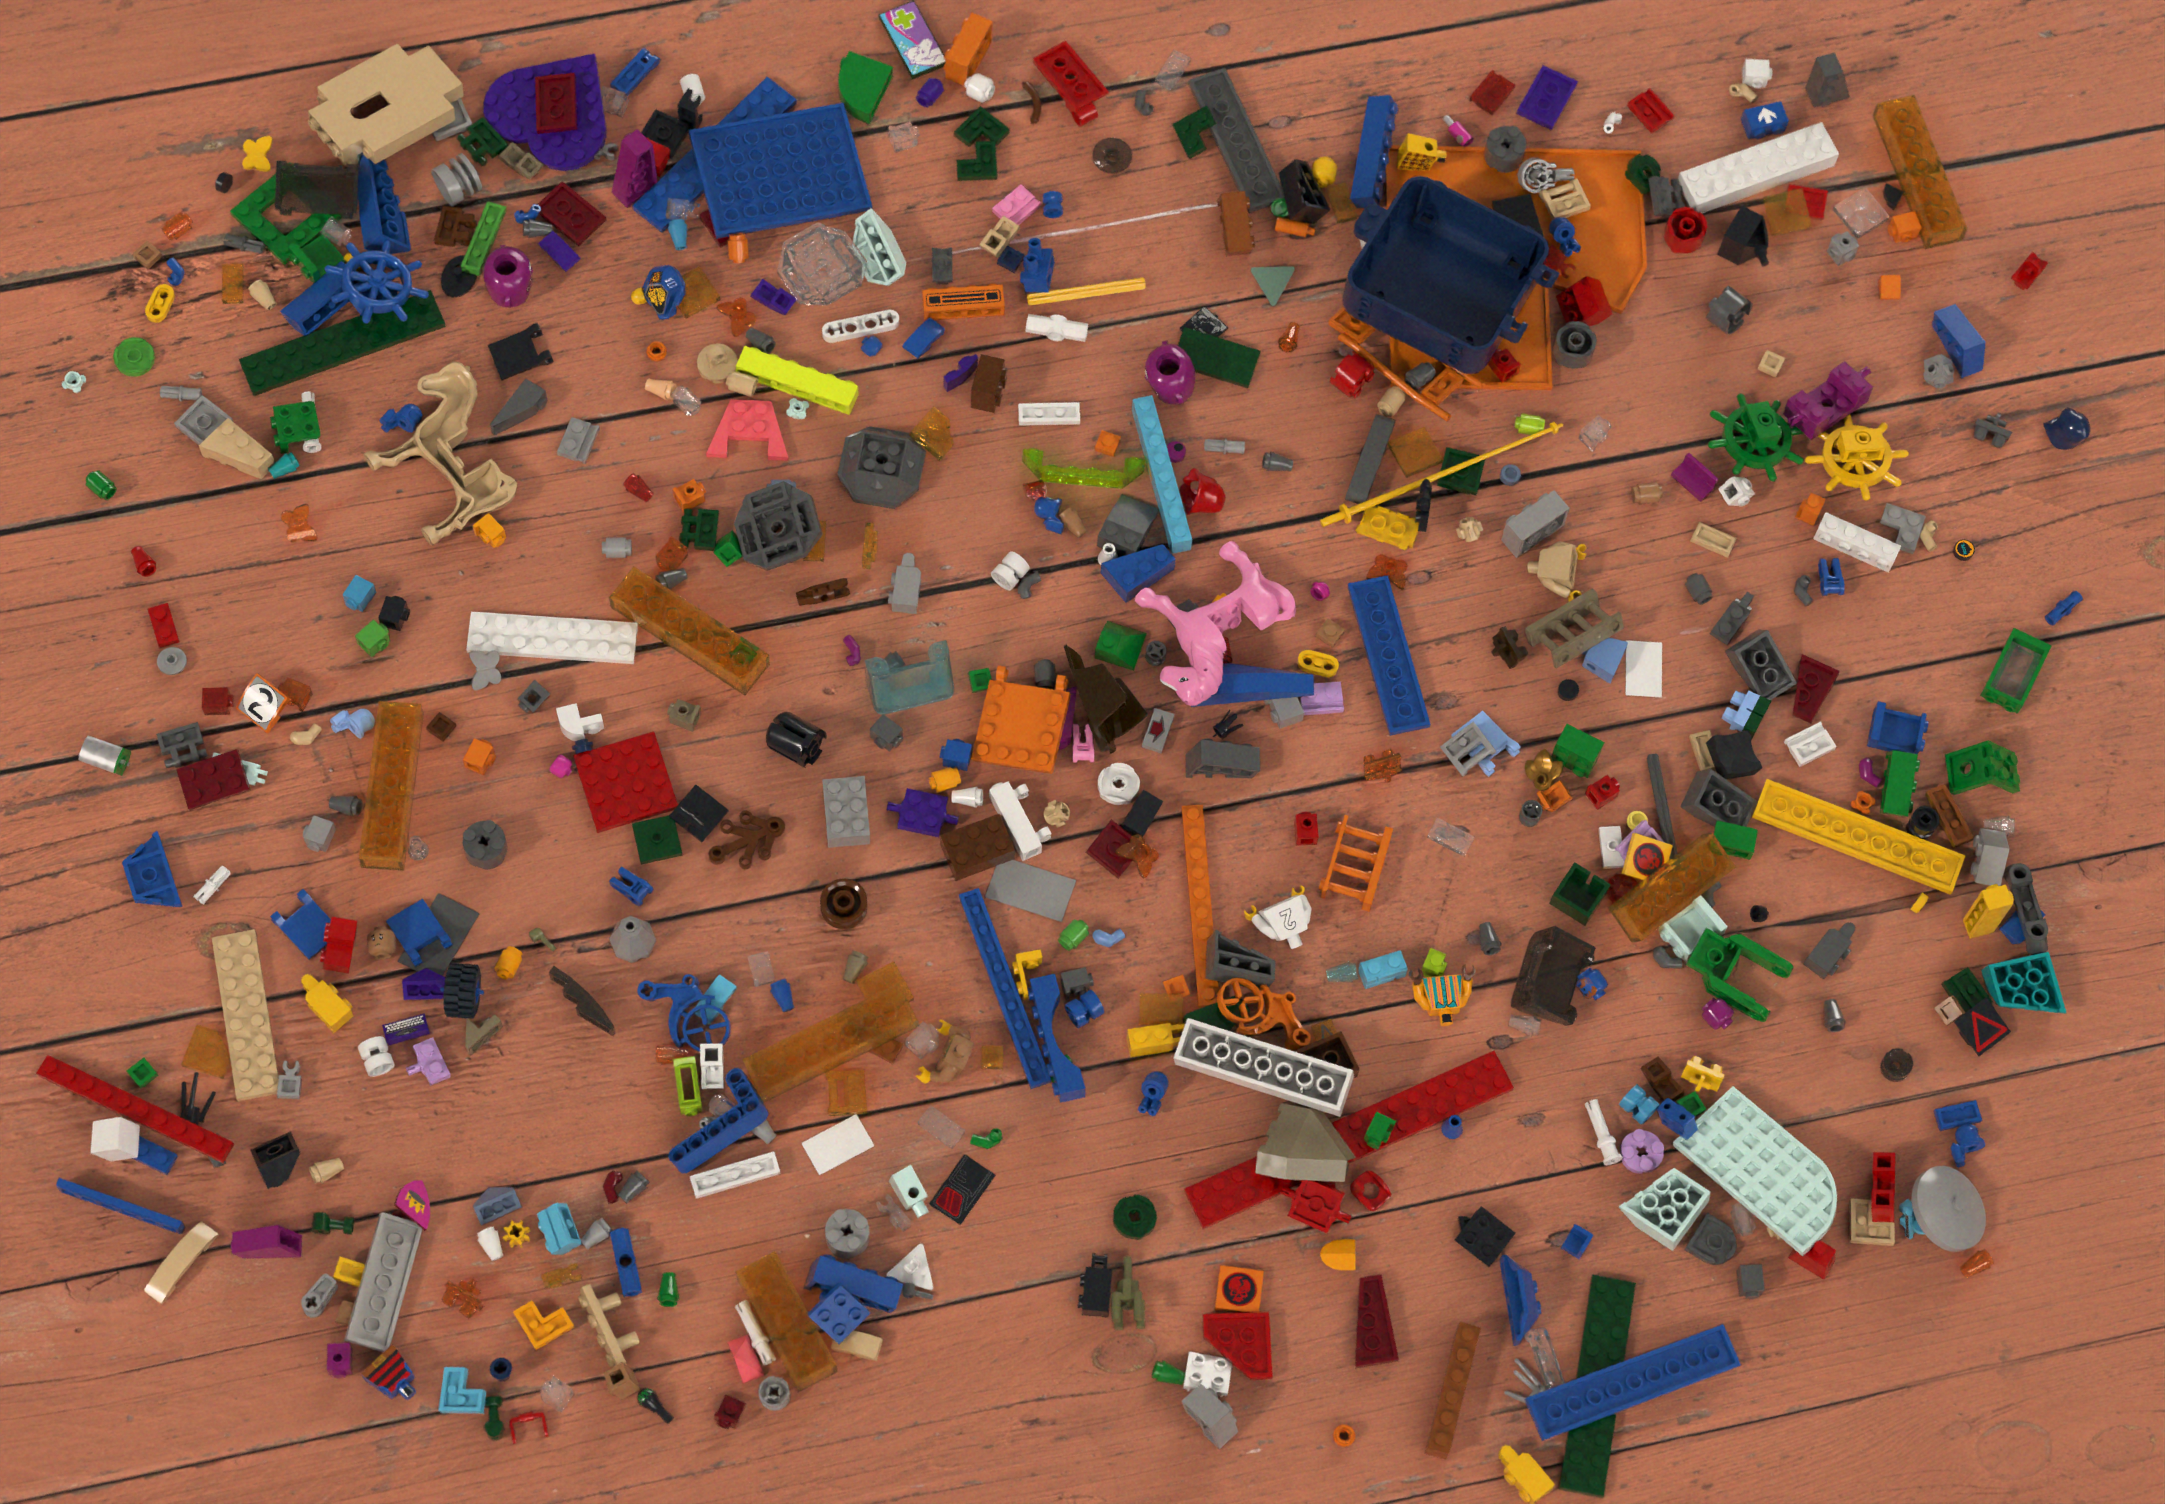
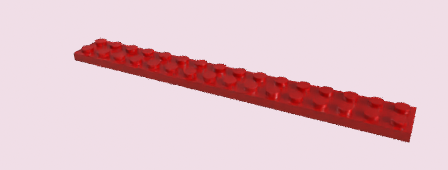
M1494 1050L1332 1122V1125L1356 1157L1347 1161L1350 1164L1449 1119L1452 1115H1459L1513 1091L1514 1087ZM1376 1112L1396 1121L1387 1142H1382L1378 1149L1368 1146L1367 1142L1364 1141L1365 1134ZM1256 1156L1184 1188V1192L1202 1229H1205L1281 1195L1280 1192L1283 1185L1291 1189L1300 1186L1302 1180H1287L1255 1173Z

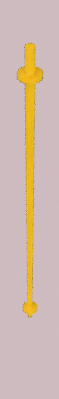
M1551 422L1549 424L1550 428L1350 508L1343 503L1339 505L1340 512L1320 520L1321 526L1325 527L1342 519L1346 524L1352 522V515L1420 487L1424 479H1428L1430 482L1548 432L1552 431L1553 434H1557L1559 432L1558 428L1562 427L1563 424Z

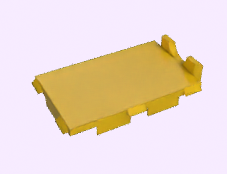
M1373 506L1364 510L1360 525L1355 530L1358 534L1376 539V541L1382 543L1385 542L1397 546L1403 550H1407L1408 546L1410 549L1413 548L1415 539L1420 532L1418 531V523L1415 522V518H1409V516L1398 512L1396 514V512L1380 506Z

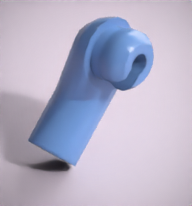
M1098 929L1093 932L1092 937L1097 944L1111 947L1124 939L1125 934L1121 929L1116 930L1112 934Z

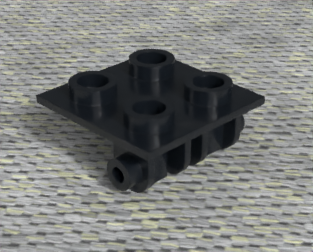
M1480 1206L1455 1238V1241L1490 1267L1516 1233Z

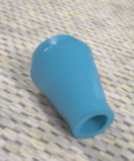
M683 219L672 220L669 222L667 229L674 243L675 250H685L687 248V224H685Z

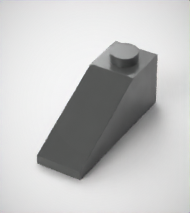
M525 378L490 423L492 434L497 435L536 415L539 410L544 409L548 401L546 390Z

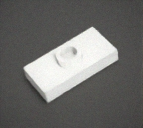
M1620 826L1599 827L1603 869L1623 868L1625 861L1621 854L1615 850L1622 842Z

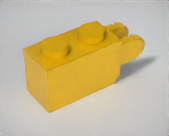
M305 974L301 977V983L307 992L305 1000L308 1003V1007L333 1033L353 1017L352 1005L346 998L340 999L337 995L339 993L338 990L331 983L327 985L323 980L318 982L311 974Z
M1170 1023L1127 1029L1126 1038L1130 1058L1173 1050V1047L1178 1046L1181 1037L1173 1038L1172 1034L1182 1033L1185 1024L1170 1025Z
M1504 1445L1500 1448L1498 1457L1505 1466L1503 1470L1505 1473L1504 1478L1511 1486H1516L1520 1491L1518 1492L1519 1496L1525 1503L1535 1504L1554 1488L1555 1484L1529 1453L1518 1455L1510 1445Z

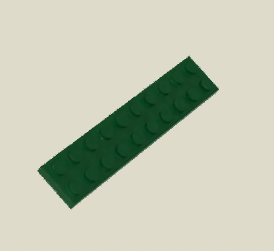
M428 291L429 296L425 299L417 296L408 298L407 302L401 307L408 316L406 321H401L394 311L372 313L369 323H364L362 321L363 315L310 333L306 337L301 336L240 358L239 362L253 396L446 327L432 291Z
M1598 1275L1591 1276L1576 1379L1624 1361L1636 1283ZM1616 1414L1567 1432L1559 1490L1598 1498L1604 1497Z

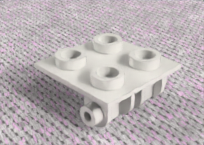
M1189 1352L1183 1389H1187L1188 1392L1193 1391L1202 1384L1207 1389L1209 1387L1213 1389L1220 1397L1227 1396L1232 1363L1223 1357Z

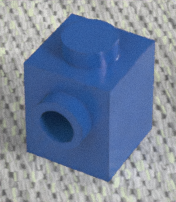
M947 739L946 746H942L940 751L943 766L956 767L959 770L967 771L972 754V744L965 743L960 739Z

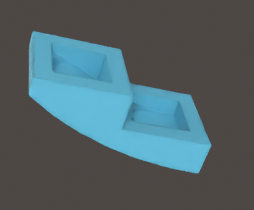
M719 974L704 995L715 996V999H711V1005L723 1010V1005L736 991L737 986ZM706 1000L699 1001L696 1007L706 1004ZM706 1008L709 1024L714 1021L719 1012L715 1009ZM700 1010L694 1013L702 1019Z

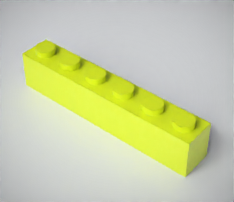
M744 346L736 364V371L757 377L758 383L847 415H850L859 395L858 385L852 381H844L832 374L818 372L813 367H804L795 361L781 359L776 354L761 352L756 347Z

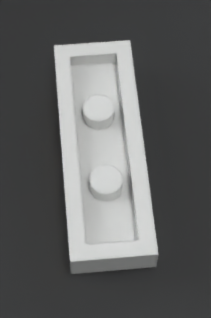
M1079 402L1018 404L1019 425L1080 424Z

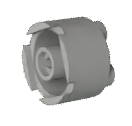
M839 1209L830 1216L825 1226V1238L830 1251L837 1257L850 1259L866 1250L870 1238L867 1219L861 1213L852 1209ZM850 1231L851 1234H848V1236L845 1237L844 1233Z

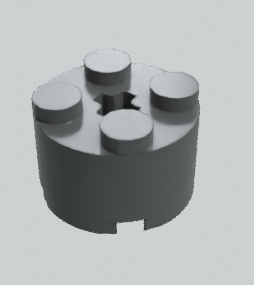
M1501 126L1490 131L1484 151V158L1488 166L1494 167L1502 173L1516 170L1522 163L1526 150L1524 135L1516 126Z
M1727 286L1718 298L1715 297L1710 301L1708 305L1710 311L1706 319L1724 333L1732 334L1745 322L1742 318L1745 314L1749 316L1753 304L1735 289Z
M1578 321L1569 322L1560 328L1553 345V354L1556 362L1567 368L1586 367L1592 359L1597 342L1594 331L1592 332L1585 323Z
M492 820L476 822L463 833V848L466 858L471 865L488 870L499 866L504 861L508 850L505 834L501 827Z

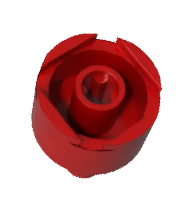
M1681 207L1676 209L1670 215L1664 230L1666 244L1676 254H1687L1698 250L1706 234L1707 220L1701 212L1694 211V208Z
M1352 351L1353 356L1348 354L1334 371L1337 375L1335 379L1331 376L1330 383L1349 398L1353 397L1356 399L1362 392L1361 387L1365 382L1369 383L1375 376V373L1373 372L1374 365L1356 351Z

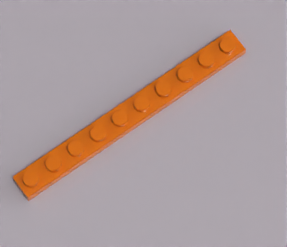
M1186 805L1181 807L1197 1002L1198 1008H1203L1217 1002L1219 988L1218 981L1205 978L1207 940L1214 930L1203 805Z

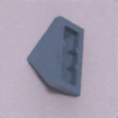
M488 1187L473 1205L481 1225L522 1207L513 1187Z

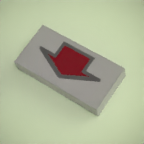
M1157 708L1154 709L1142 748L1162 754L1175 714Z

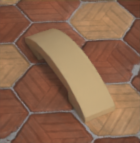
M202 1221L199 1222L166 1257L151 1278L144 1292L160 1304H163L176 1288L175 1284L200 1253L202 1251L205 1252L219 1234Z

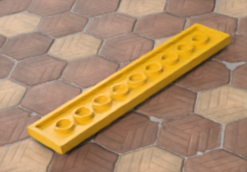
M1769 779L1765 781L1752 818L1950 895L1953 892L1965 858L1963 854Z

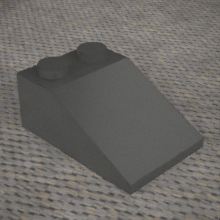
M1121 494L1099 532L1097 547L1103 549L1106 543H1111L1115 546V551L1119 556L1139 552L1157 517L1159 509Z
M1756 630L1725 650L1734 669L1755 694L1772 700L1797 684L1768 630Z
M1712 769L1696 772L1680 807L1695 818L1712 826H1715L1716 821H1722L1746 827L1758 801Z

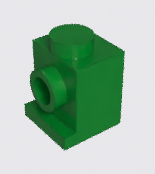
M1376 1112L1365 1134L1364 1141L1367 1142L1368 1146L1378 1149L1382 1142H1387L1396 1121Z

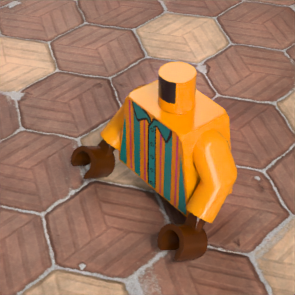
M1465 964L1462 966V972L1465 975L1463 978L1462 974L1424 977L1423 972L1419 968V975L1414 978L1413 971H1409V977L1414 981L1412 988L1415 1001L1423 1010L1428 1012L1429 1016H1439L1441 1026L1452 1025V1015L1458 1014L1460 1009L1466 1006L1472 991L1473 979L1471 977L1476 972L1474 965H1472L1470 973L1465 972Z

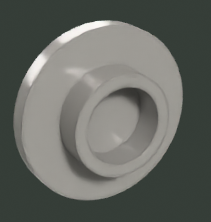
M176 647L164 649L157 658L158 668L166 675L179 674L185 669L187 664L185 653Z

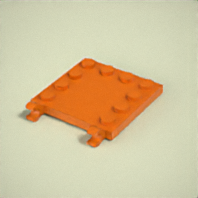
M998 665L996 681H989L971 760L1053 774L1071 698L1070 692H1066L1069 680L1066 679V676L1057 675L1055 690L1008 683L1006 681L1009 670H1006L1005 666Z

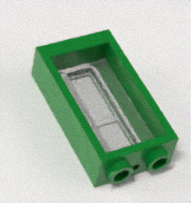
M2013 628L1980 696L1990 703L2002 706L2008 712L2018 714L2050 651L2051 645Z

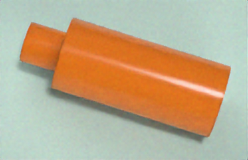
M1283 217L1277 218L1275 231L1306 237L1307 234L1314 236L1316 229L1309 227V223Z

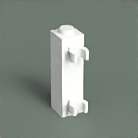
M1009 781L1005 783L1000 782L991 787L989 798L997 814L1000 813L1008 835L1020 858L1024 861L1042 853L1041 842L1051 839L1050 835L1052 833L1048 826L1035 833L1018 800L1029 796L1026 784L1020 785L1013 790Z

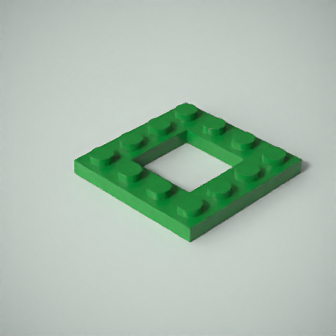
M291 162L230 210V214L258 241L263 242L264 246L284 265L291 261L288 257L290 255L288 249L290 244L295 242L302 249L345 216L344 211ZM290 190L313 214L284 236L261 213Z

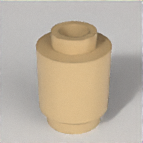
M1397 386L1389 388L1377 403L1379 412L1384 416H1394L1405 401V392Z

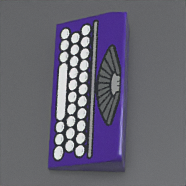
M425 1013L382 1025L388 1046L430 1034Z

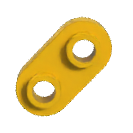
M161 284L154 289L145 308L149 321L159 323L166 318L175 299L173 288L170 285Z
M1304 650L1298 656V667L1304 672L1327 678L1333 677L1338 672L1339 662L1331 655ZM1308 660L1311 662V664L1307 665L1304 663V661ZM1330 666L1331 670H1326L1324 667Z

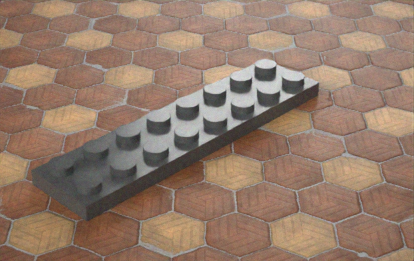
M1223 68L1190 79L1188 84L1199 108L1207 105L1216 121V125L1209 129L1238 191H1245V196H1249L1250 208H1247L1248 212L1251 213L1271 206L1272 202L1277 198H1285L1283 189L1226 69Z

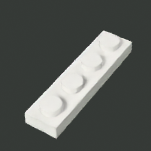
M770 1152L692 1175L690 1180L695 1197L698 1199L779 1175L780 1169L775 1153Z

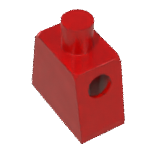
M1819 1240L1803 1256L1793 1248L1788 1258L1824 1280L1835 1262L1836 1250Z

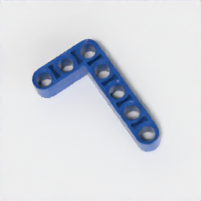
M734 1068L726 1075V1082L738 1104L670 1150L669 1160L680 1173L692 1171L767 1119V1108L754 1085L741 1069Z

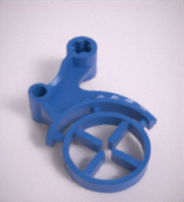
M686 974L682 979V983L659 984L651 981L641 982L637 992L642 999L652 1002L665 997L672 998L673 1004L669 1013L668 1023L671 1038L678 1049L687 1042L693 1049L700 1051V1048L691 1042L688 1035L704 1032V1028L687 1030L692 1015L699 1010L703 1025L707 1026L706 1008L715 1009L723 1016L725 1022L710 1025L709 1028L714 1030L726 1027L725 1036L719 1043L723 1044V1046L726 1044L731 1033L730 1020L723 1010L711 1005V999H715V996L703 995L698 986L699 980L697 977ZM692 978L693 982L689 985V980ZM648 986L650 988H653V991L650 992V996L645 994V991L648 990ZM706 1000V1004L693 1008L689 1013L685 1012L695 1002ZM681 1016L685 1017L682 1027L684 1038L682 1039L679 1038L678 1032ZM706 1031L707 1044H713L710 1032Z

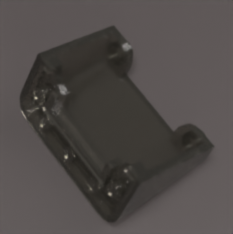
M277 161L275 210L279 211V215L291 216L293 212L341 215V218L353 219V215H357L359 165L348 164V167L344 169L343 165L336 167L299 165L294 163V166H292L287 161Z
M1556 926L1535 932L1527 946L1511 999V1007L1520 1012L1564 1026L1573 1025L1577 1018V1011L1570 1004L1578 980L1577 976L1581 969L1593 963L1596 947Z

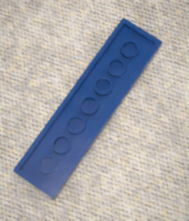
M1388 575L1348 583L1347 588L1389 736L1430 728V720Z

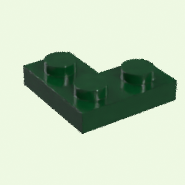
M1207 105L1172 124L1189 159L1207 150L1199 133L1216 125V121Z
M980 106L954 131V136L968 147L981 135L990 141H995L997 146L1010 133V129Z
M995 141L975 142L976 159L957 160L958 181L997 180Z

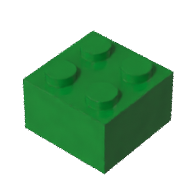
M1566 724L1554 747L1551 756L1552 761H1562L1563 767L1572 770L1575 775L1588 778L1605 742Z

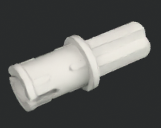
M221 866L209 880H205L206 883L193 897L204 905L215 891H219L218 888L230 876V871L226 867Z

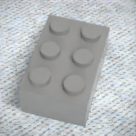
M1555 490L1549 494L1544 493L1535 504H1528L1522 509L1520 514L1517 516L1512 515L1506 520L1501 541L1518 558L1563 527L1570 508Z
M865 776L822 779L828 848L870 844Z

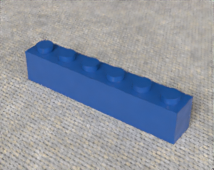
M1391 95L1368 96L1350 196L1357 209L1365 208L1370 204L1379 206L1380 199L1383 198V182L1386 181V165L1389 164V148L1392 147V131L1395 130V114L1398 113V105Z

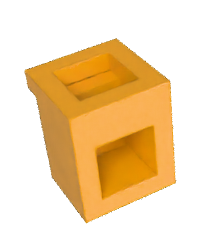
M489 513L473 524L474 534L477 537L479 536L485 544L489 543L493 548H497L504 543L506 539L505 529Z

